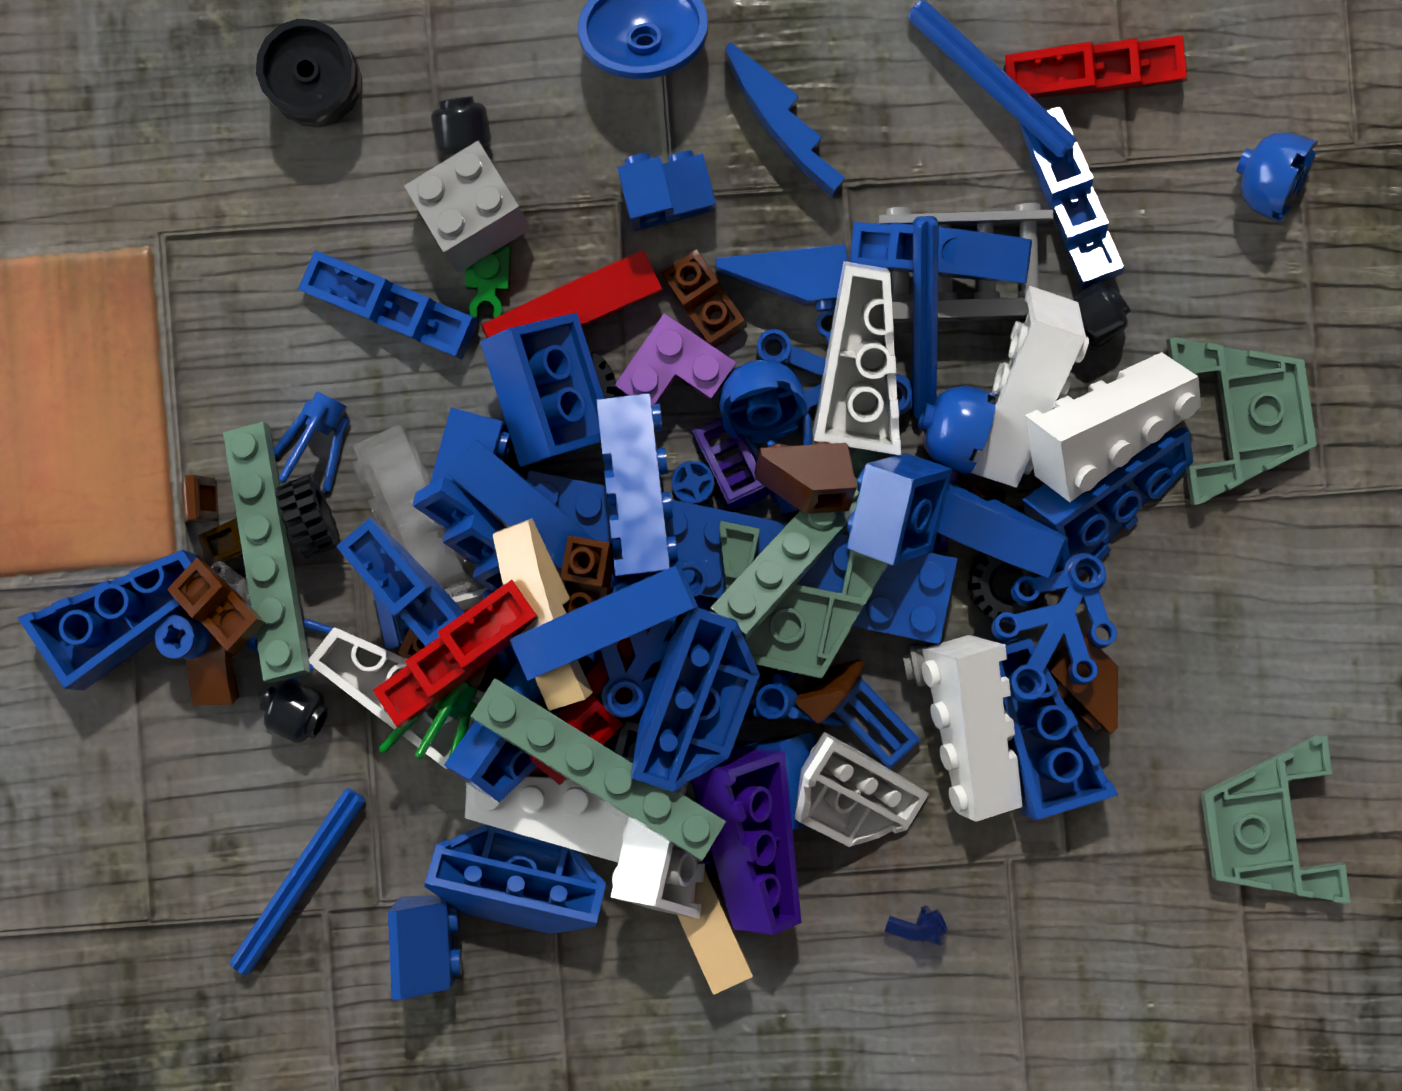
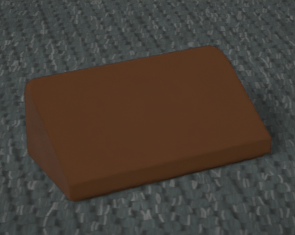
M858 659L828 667L823 678L810 676L796 698L795 703L814 721L822 723L848 696L864 668V663Z

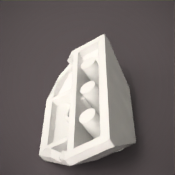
M823 732L801 768L795 819L851 847L878 839L891 831L895 834L906 831L929 793L873 758Z

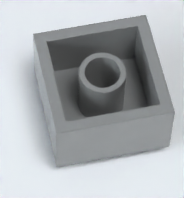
M476 141L404 185L443 253L457 273H460L532 229L479 141Z

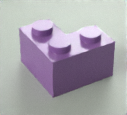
M664 313L616 382L615 387L626 396L650 393L651 405L659 404L675 379H678L712 402L723 386L727 376L736 367V362Z

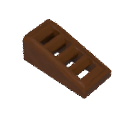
M185 475L181 485L185 522L217 521L219 519L217 480L211 477Z

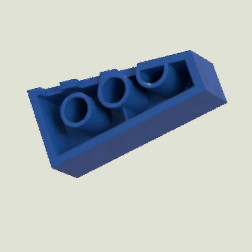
M180 550L130 571V574L112 581L107 580L93 586L91 590L74 597H66L51 603L52 606L17 618L64 689L84 691L155 639L157 626L165 617L188 615L167 589L197 557L200 559L201 557L197 554Z
M597 652L577 659L585 677L602 658ZM518 660L502 683L549 711L535 678L527 681ZM562 707L549 712L556 716ZM477 722L472 724L444 764L445 767L470 786L499 803L537 767L529 758V754Z

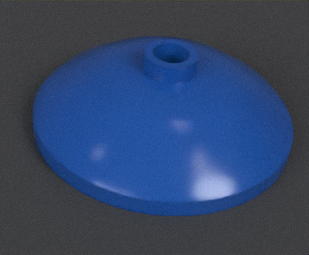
M589 0L584 6L578 21L579 41L587 58L595 66L609 74L630 79L657 78L684 67L697 56L707 39L708 15L702 0Z

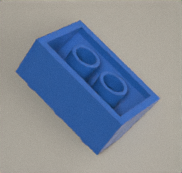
M577 312L512 327L480 341L520 467L601 443L596 400L604 399Z

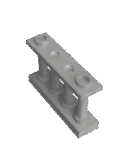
M1039 203L1015 205V211L911 214V208L892 207L885 209L886 215L878 216L875 224L891 225V223L913 225L916 217L934 216L938 220L939 227L942 228L977 227V232L994 234V227L1020 226V238L1031 239L1032 248L1027 284H1021L1022 291L1017 292V298H1000V292L996 291L995 281L978 280L979 292L974 293V299L957 300V293L953 292L952 278L938 275V322L1026 320L1029 312L1028 303L1024 301L1029 286L1039 289L1037 225H1047L1053 219V210H1041V204ZM892 271L893 324L913 323V294H910L909 272Z

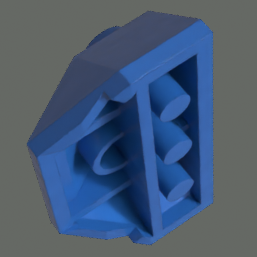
M696 607L689 611L670 638L639 722L631 770L632 779L675 792L685 786L684 783L701 776L729 758L760 676L736 620Z
M485 824L465 832L450 841L445 840L436 844L424 887L466 915L554 934L596 927L606 883L600 876H597L589 862L579 851Z

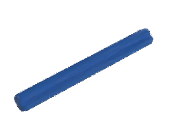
M920 0L913 6L909 12V21L1057 157H1063L1073 148L1076 137L926 0Z
M919 216L913 221L912 394L914 398L912 410L913 416L916 419H919L926 403L933 405L937 399L939 224L934 216Z
M350 788L343 791L231 959L230 965L233 969L243 975H248L253 971L364 805L365 798L360 793Z

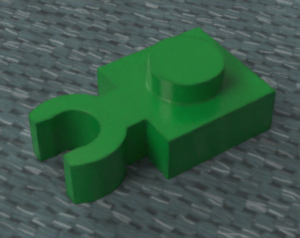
M502 246L466 268L465 288L477 289V295L471 300L469 312L472 317L479 319V308L484 303H491L494 306V318L503 314V305L497 298V290L510 291V246Z

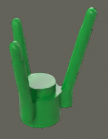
M462 682L434 704L433 707L439 710V713L415 752L417 759L424 757L447 717L449 716L457 720L461 713L450 755L453 753L465 736L471 719L470 716L477 707V704L473 702L478 692L475 688ZM422 714L401 729L397 727L379 747L380 753H386Z

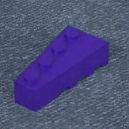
M743 748L731 752L727 760L701 776L692 779L691 784L697 804L726 821L710 850L733 929L775 935L802 923L785 751Z

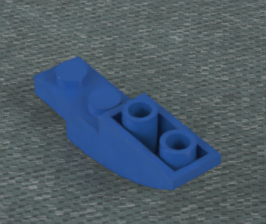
M854 222L849 262L887 268L889 271L913 273V225ZM939 227L938 275L949 278L1027 284L1032 240Z

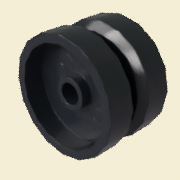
M295 19L279 25L265 37L257 53L256 75L262 92L286 118L302 126L323 127L340 121L353 109L361 93L362 74L355 55L332 27L317 20ZM314 69L313 74L310 76V70Z

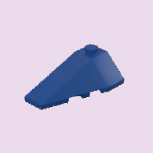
M1181 427L1164 434L1160 440L1148 445L1133 456L1127 464L1115 469L1101 479L1091 490L1085 491L1071 502L1067 501L1046 484L1035 489L1031 494L1022 499L1026 516L1069 538L1057 565V572L1063 571L1065 563L1072 556L1079 553L1091 554L1101 561L1111 551L1107 545L1110 540L1123 527L1130 530L1139 521L1135 515L1149 498L1159 499L1185 471V467H1189L1194 462L1189 430ZM1077 570V577L1081 576L1086 571Z

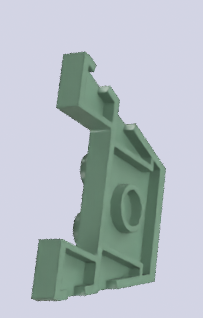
M1178 337L1166 340L1168 356L1195 375L1216 372L1229 460L1185 467L1191 505L1202 504L1210 500V498L1244 483V481L1317 446L1304 360L1252 350L1233 349L1212 343L1205 344L1188 341Z
M720 521L719 530L726 590L753 562L760 529ZM850 550L841 593L797 584L746 640L755 664L823 678L851 630V626L869 599L882 573L887 568L888 563Z
M1315 735L1200 792L1212 878L1234 884L1294 893L1299 896L1332 900L1337 903H1351L1346 864L1335 862L1300 867L1288 781L1333 774L1327 735Z

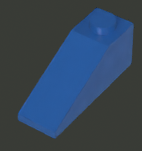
M846 244L716 258V273L805 306L816 305L817 312L833 311L836 306L843 261L847 262Z

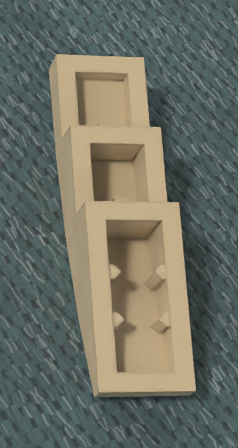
M531 518L495 532L493 539L503 585L512 579L538 616L520 634L566 614L563 604L570 597L533 519ZM578 660L535 677L549 711L585 700L593 693Z
M705 866L704 882H696L694 902L701 903L700 919L678 915V918L713 995L752 978L753 973Z

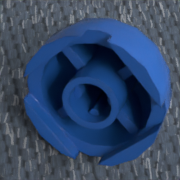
M1283 132L1274 133L1263 138L1254 150L1245 149L1236 172L1243 175L1241 192L1244 201L1253 211L1278 223L1285 220L1292 209L1285 202L1287 198L1292 199L1296 193L1300 194L1315 158L1316 151L1313 148L1318 144V141L1299 134Z
M756 360L737 367L727 376L719 394V406L724 430L731 437L738 440V434L751 436L752 443L779 440L792 434L798 428L797 421L802 415L806 418L808 414L804 389L799 378L786 365L776 361Z
M970 386L953 387L940 393L933 405L928 403L924 405L919 417L918 428L925 430L923 438L924 447L935 463L952 468V471L963 475L971 473L977 463L969 459L976 449L983 451L989 436L996 404L990 403V401L996 397L995 393Z

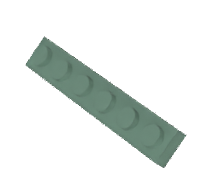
M259 422L223 432L250 603L251 607L266 622L256 633L263 681L274 683L309 674L311 670L287 526L282 517L283 511L279 508V499L276 496V487L280 485L270 426L265 422Z
M857 448L850 456L856 486L859 475L865 468L866 463L893 456L889 453ZM856 489L849 511L805 514L800 510L710 607L709 611L736 620L746 641L847 529L849 518L854 510H856L859 496L858 490Z
M495 678L470 716L475 722L700 861H703L726 822L678 791L673 792L632 779L631 770L633 763Z

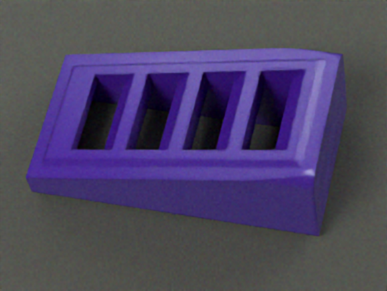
M722 417L692 430L730 512L738 511L769 495L768 488L755 479L756 462L741 434H738L739 440L732 437L715 446H709L708 441L726 433ZM736 447L738 448L739 453L717 462L715 457ZM745 463L747 469L725 478L723 473ZM753 480V483L732 492L731 489Z

